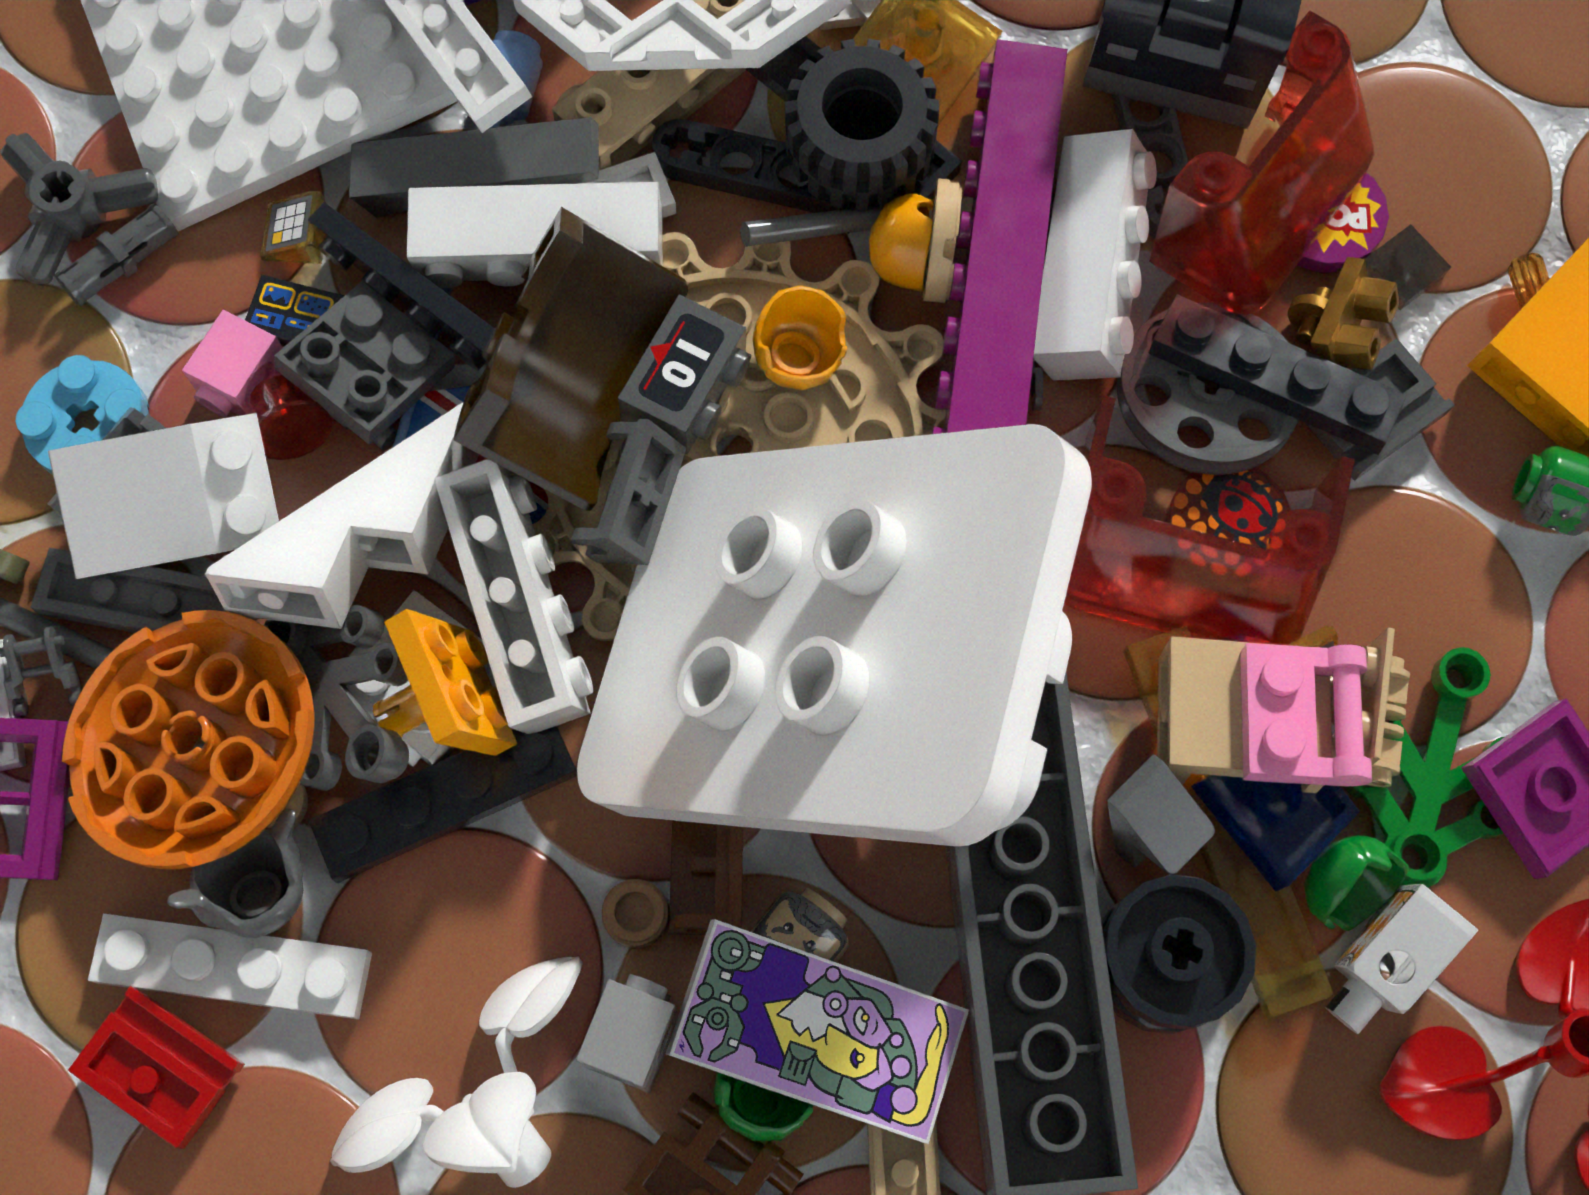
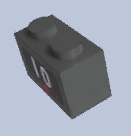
M679 294L618 397L621 422H638V419H649L686 447L685 454L688 455L697 437L706 440L712 433L722 410V406L718 405L717 402L727 385L736 388L748 369L751 354L746 352V327Z

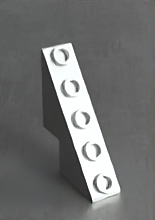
M463 403L440 416L429 425L208 567L205 575L224 610L251 618L341 629L368 567L429 574L448 529L434 478L475 464L479 455L453 440Z

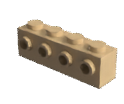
M745 0L693 1L718 19ZM746 68L598 71L582 85L575 84L560 96L557 104L552 108L554 121L592 117L599 124V170L640 157L652 147L653 135L659 126L673 119L688 118L746 71Z

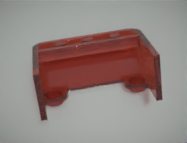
M1103 395L1088 430L1082 453L1091 470L1092 484L1064 604L1076 610L1179 637L1295 646L1303 635L1336 553L1355 459L1342 456L1315 490L1311 510L1296 509L1284 514L1272 528L1268 546L1265 549L1142 517L1146 499V485L1141 474L1133 466L1125 462L1102 456L1116 398Z

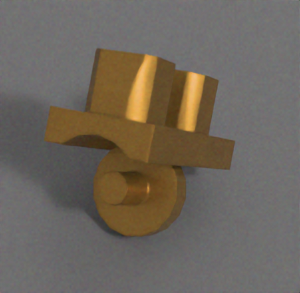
M1347 257L1333 291L1327 287H1318L1314 294H1302L1292 300L1287 317L1290 323L1298 329L1296 339L1302 344H1311L1312 349L1320 357L1342 367L1372 370L1378 357L1381 343L1379 329L1363 327L1360 324L1362 319L1384 323L1392 322L1399 306L1397 283L1368 277L1365 259Z

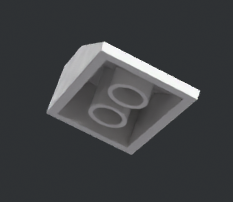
M257 413L187 424L48 451L76 579L236 550L279 522Z

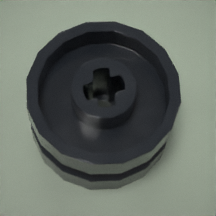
M1172 874L1146 881L1106 912L1101 922L1113 1010L1118 1017L1143 1031L1175 1034L1218 1020L1242 1000L1254 976L1256 942L1247 916L1227 892L1202 878ZM1162 946H1169L1176 951L1178 955L1177 967L1171 966L1172 954L1162 950Z

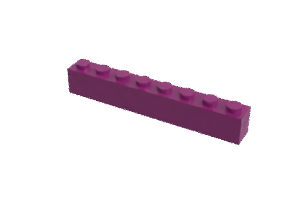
M997 39L992 63L981 62L975 98L986 99L985 112L974 111L969 147L980 148L978 161L968 160L963 187V197L973 198L972 212L961 211L956 248L967 249L965 264H954L949 300L960 302L958 318L948 316L942 354L953 355L951 372H940L935 402L936 409L946 410L944 428L933 427L932 434L1026 425L1068 49Z

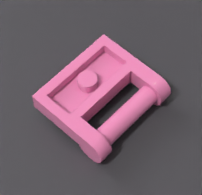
M1246 643L1240 652L1243 780L1330 786H1362L1371 783V759L1364 757L1360 675L1367 671L1366 649L1357 645H1337L1330 648ZM1315 675L1333 676L1336 757L1334 758L1318 757Z

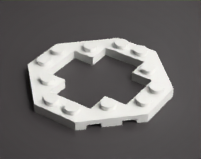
M513 0L518 14L588 71L760 68L851 5V0H745L716 19L693 0H663L631 21L606 0Z

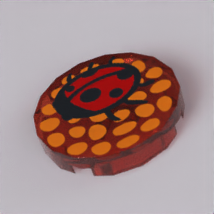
M1256 468L1225 475L1192 472L1179 483L1166 509L1167 531L1170 536L1168 541L1176 558L1191 573L1216 584L1249 582L1261 578L1283 557L1292 537V510L1284 491L1265 472Z

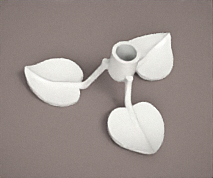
M579 956L552 959L527 967L498 986L485 1003L481 1011L479 1025L487 1035L498 1034L495 1039V1045L504 1071L503 1074L488 1079L473 1094L466 1095L461 1103L450 1107L446 1111L441 1110L435 1105H427L433 1094V1087L426 1079L410 1078L384 1087L368 1098L347 1121L333 1148L331 1164L334 1167L339 1166L345 1172L351 1173L365 1172L382 1167L394 1160L413 1142L421 1128L422 1122L431 1121L433 1123L424 1138L423 1149L424 1153L433 1163L457 1171L497 1173L503 1182L512 1188L526 1185L538 1177L551 1159V1149L528 1120L534 1113L533 1106L536 1098V1087L527 1074L517 1072L511 1052V1044L515 1036L524 1038L536 1034L560 1011L581 971L583 962Z

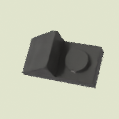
M1155 754L1107 800L1115 852L1134 868L1148 857L1165 873L1174 875L1215 833L1214 826L1168 766Z

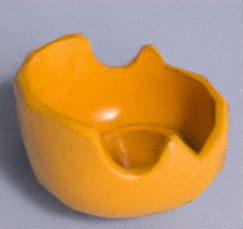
M907 194L892 199L885 204L870 231L869 257L872 267L883 281L904 289L924 291L925 269L933 221L929 218L930 207L934 206L933 200L918 194Z
M803 285L779 290L763 307L755 323L752 342L758 367L764 370L767 378L782 387L806 390L827 383L842 365L841 360L845 357L848 350L844 330L846 314L843 308L823 290Z

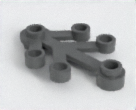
M354 605L350 607L341 629L266 620L263 626L282 639L301 663L312 693L315 712L313 746L309 762L300 783L306 787L326 791L333 788L340 778L342 771L341 759L337 753L328 751L331 714L350 738L346 749L345 761L347 769L352 776L376 783H385L399 777L406 769L409 761L407 744L397 732L376 726L346 687L372 680L397 687L404 685L408 678L394 644L384 642L373 652L328 662L318 650V648L342 641L365 649L372 648L379 642L384 631V619L381 613L360 605Z

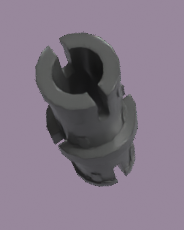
M152 203L148 206V209L112 235L105 231L96 238L97 246L61 272L58 271L54 274V277L69 297L81 307L87 300L121 275L129 278L138 271L136 264L170 239L177 237L179 233L162 209Z

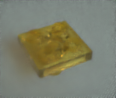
M881 0L853 39L855 46H867V39L881 40L880 49L887 51L894 44L905 50L904 60L906 62L916 58L924 66L923 78L932 77L936 86L935 99L939 100V126L980 69L981 62H985L994 50L996 41L1001 39L1003 31L957 0ZM892 30L893 36L900 34L898 41L889 38L888 32ZM949 66L952 68L949 73H941L943 69L946 70Z

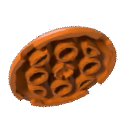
M199 610L182 613L181 620L169 623L154 631L145 627L130 636L115 648L91 675L75 703L67 725L62 762L69 765L73 796L68 797V801L79 824L98 845L111 854L133 864L148 868L183 869L216 861L247 845L259 836L286 807L301 782L309 762L315 730V712L311 689L301 663L287 644L268 628L255 620L227 611ZM201 737V740L205 742L203 748L197 746L193 749L195 742Z

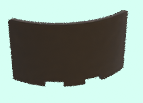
M561 207L521 275V278L525 279L527 283L515 304L518 307L515 316L512 317L505 312L502 313L481 357L489 360L490 363L475 385L472 384L467 391L453 440L585 511H592L598 500L601 476L612 443L611 439L606 438L609 425L613 422H620L621 419L618 397L678 295L686 297L688 283L684 278Z

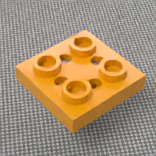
M405 609L384 621L410 685L388 698L374 703V717H380L385 713L388 715L385 719L377 722L379 727L393 730L402 738L404 734L426 722L436 744L493 756L517 744L513 732L508 726L498 690L492 686L484 667L488 663L486 650L473 631L409 609Z

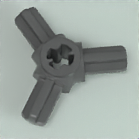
M22 133L18 136L15 134L9 135L5 139L6 144L0 150L2 158L26 183L25 196L32 204L28 219L35 225L17 262L16 272L22 278L42 286L52 281L69 242H80L96 232L101 223L106 222L107 212L148 205L158 200L159 194L156 178L152 170L148 168L96 177L92 169L79 171L66 161H54L28 133Z

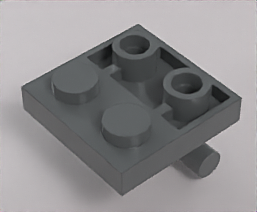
M362 281L274 355L275 369L317 402V406L345 429L352 430L366 443L370 444L373 442L381 450L385 451L394 444L398 432L391 425L454 369L456 354Z

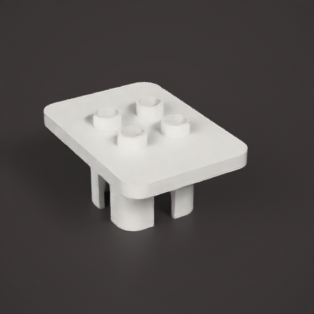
M1028 424L705 457L684 465L679 470L649 564L637 565L582 743L578 758L577 777L583 795L596 804L631 817L946 846L971 845L988 837L994 831L1012 824L1025 812L1032 802L1040 782L1047 748L1031 740L1045 681L1051 684H1063L1072 646L1071 626L1062 609L1091 492V470L1084 455L1051 429L1041 425Z

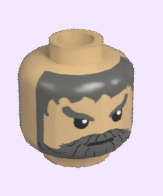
M806 888L801 895L791 891L779 895L751 930L752 933L836 963L849 946V939L843 930V927L848 922L847 918L830 902L809 888Z

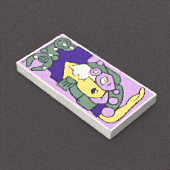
M714 919L709 923L666 1055L929 1144L969 1010Z

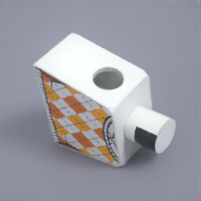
M1424 884L1399 886L1394 894L1374 913L1336 961L1334 967L1348 980L1325 1008L1356 1034L1362 1031L1381 1007L1387 1011L1404 1014L1473 938L1478 929ZM1385 954H1388L1393 962V972L1387 980L1381 976L1379 970L1380 961Z

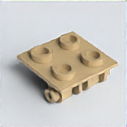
M1387 628L1371 644L1364 646L1367 657V671L1360 675L1364 757L1370 758L1372 763V782L1367 785L1374 787H1391L1392 776L1400 774L1402 742L1390 739L1402 738L1404 736V728L1396 724L1387 723L1385 720L1397 721L1405 719L1406 709L1403 706L1407 703L1410 672L1404 669V659L1392 656L1394 628Z

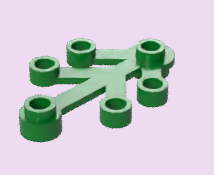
M1460 647L1450 650L1437 660L1432 668L1431 681L1439 697L1423 759L1405 728L1402 738L1390 739L1402 742L1399 775L1413 797L1408 820L1387 787L1344 786L1350 795L1363 798L1385 836L1383 843L1401 859L1405 847L1412 848L1418 852L1421 858L1419 869L1409 868V872L1400 886L1424 884L1429 888L1435 885L1446 871L1448 854L1479 838L1492 839L1503 834L1499 825L1496 829L1487 827L1482 822L1480 813L1482 808L1486 807L1482 800L1474 803L1468 809L1465 818L1435 831L1441 805L1474 788L1461 769L1473 759L1450 770L1466 702L1472 700L1487 688L1491 676L1490 668L1485 658L1470 648ZM1448 670H1456L1462 674L1465 680L1464 688H1456L1449 682L1447 678ZM1401 720L1389 721V723L1403 727ZM1504 737L1497 738L1486 745L1482 753Z

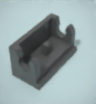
M638 419V422H613L609 425L606 438L625 440L620 450L622 455L613 482L610 483L606 495L607 500L597 528H575L570 542L576 545H588L585 555L595 562L648 565L686 447L649 419Z

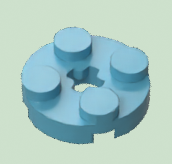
M74 355L63 360L59 367L52 369L35 383L26 396L23 406L18 410L15 422L18 430L23 435L25 446L29 453L45 470L53 475L48 455L49 450L101 441L130 407L135 408L146 417L149 415L147 408L149 404L142 389L123 369L105 361H91L86 356ZM89 409H97L94 416L99 424L93 431L85 427L79 429L77 433L72 431L75 426L74 419L79 413Z

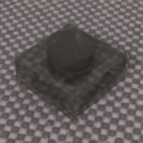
M1412 224L1365 259L1369 277L1397 283L1398 309L1400 311L1442 280L1452 268Z

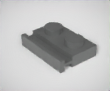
M1397 338L1379 350L1372 370L1358 368L1351 370L1407 395L1387 443L1379 455L1305 423L1336 460L1341 458L1351 470L1349 475L1354 481L1440 420L1455 406L1449 398L1444 400L1434 388L1436 385L1435 381Z

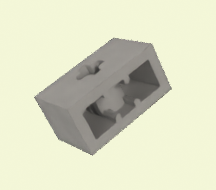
M629 974L625 985L609 979L576 1061L589 1070L650 1093L665 1057L679 1015L676 1006L669 1003L671 995L667 994L668 989L633 974Z

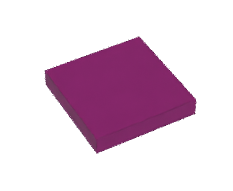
M1567 698L1547 706L1461 768L1534 879L1548 877L1589 846V731Z

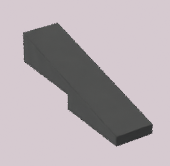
M592 117L489 128L483 133L478 129L351 144L349 198L373 216L379 218L408 211L409 188L579 184L599 179V124Z

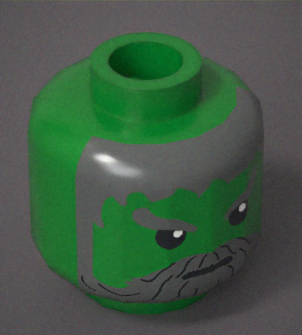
M1560 446L1548 447L1539 455L1530 454L1523 462L1512 489L1511 497L1512 500L1519 502L1521 517L1527 522L1564 535L1577 536L1589 527V456Z

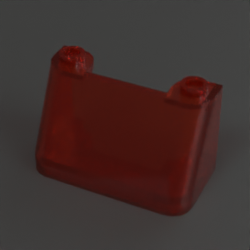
M1309 10L1294 30L1286 54L1288 64L1279 91L1269 102L1265 117L1275 122L1277 120L1279 129L1250 166L1222 152L1208 151L1191 159L1169 186L1149 262L1223 309L1235 314L1257 312L1270 301L1365 177L1375 155L1374 141L1351 43L1346 33L1338 26Z

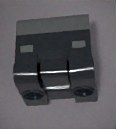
M1105 0L1082 86L1114 95H1125V98L1168 109L1172 107L1179 112L1248 129L1278 65H1282L1286 57L1302 0Z

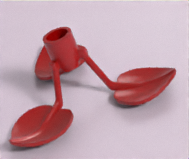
M1589 899L1569 904L1548 915L1528 933L1517 953V977L1525 994L1533 1001L1541 1004L1559 1005L1558 1015L1562 1021L1547 1032L1543 1046L1501 1067L1486 1071L1485 1053L1478 1042L1467 1033L1454 1027L1441 1025L1417 1031L1409 1036L1398 1048L1379 1084L1382 1100L1401 1121L1423 1134L1449 1141L1468 1140L1489 1131L1500 1120L1502 1105L1491 1085L1492 1083L1500 1082L1545 1062H1549L1553 1069L1570 1078H1582L1589 1075ZM1588 1101V1109H1587L1588 1118H1589V1101ZM1587 1130L1576 1141L1574 1160L1578 1176L1584 1187L1589 1191V1130Z

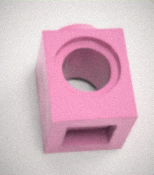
M222 310L182 371L197 391L193 397L208 410L222 417H227L230 411L240 416L257 413L282 375L275 369L274 355L282 349V346L276 336Z

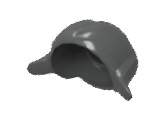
M285 809L271 828H266L259 836L232 854L216 861L192 867L189 879L190 889L169 895L167 904L174 908H190L196 917L208 927H218L226 932L246 938L266 936L282 928L297 912L304 891L303 874L300 867V851L292 836L296 821L294 810Z

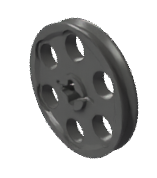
M1198 303L1288 343L1275 328L1250 312L1225 304ZM1169 309L1158 313L1145 322L1134 334L1131 352L1124 355L1121 377L1117 378L1116 384L1121 414L1128 428L1144 447L1160 459L1178 468L1210 475L1234 474L1255 468L1271 459L1283 448L1292 435L1299 421L1298 419L1217 384L1215 395L1207 394L1204 392L1205 382L1208 379L1148 353L1152 341ZM1144 384L1158 386L1165 392L1167 402L1159 406L1144 404L1137 398L1135 389ZM1246 418L1257 419L1266 425L1270 437L1263 441L1250 440L1242 435L1237 423ZM1185 426L1198 427L1208 435L1210 445L1200 449L1190 448L1179 439L1177 430Z

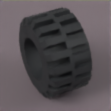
M854 39L841 41V50L834 52L829 45L817 51V63L806 59L798 68L799 80L791 79L787 89L788 102H785L786 152L788 161L793 162V173L799 183L808 180V192L819 200L826 193L830 195V206L843 209L845 202L856 203L855 211H869V202L875 201L879 202L882 209L885 204L894 199L895 193L898 192L901 196L911 194L915 191L916 179L924 181L930 169V160L934 159L939 120V100L935 99L936 86L932 77L923 78L924 66L916 58L909 62L904 60V49L894 44L889 51L880 49L881 40L867 39V46H855ZM869 112L884 118L893 128L875 139L854 140L840 135L831 128L830 124L847 113Z

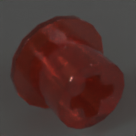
M283 375L263 380L255 386L250 394V404L254 413H257L265 456L268 459L288 460L304 456L321 446L331 433L332 419L328 411L320 406L319 403L310 401L307 394Z

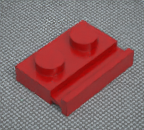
M130 986L124 994L126 996L114 1013L110 1012L67 1071L176 1149H185L226 1092L225 1088L236 1072L239 1073L245 1063L140 989Z

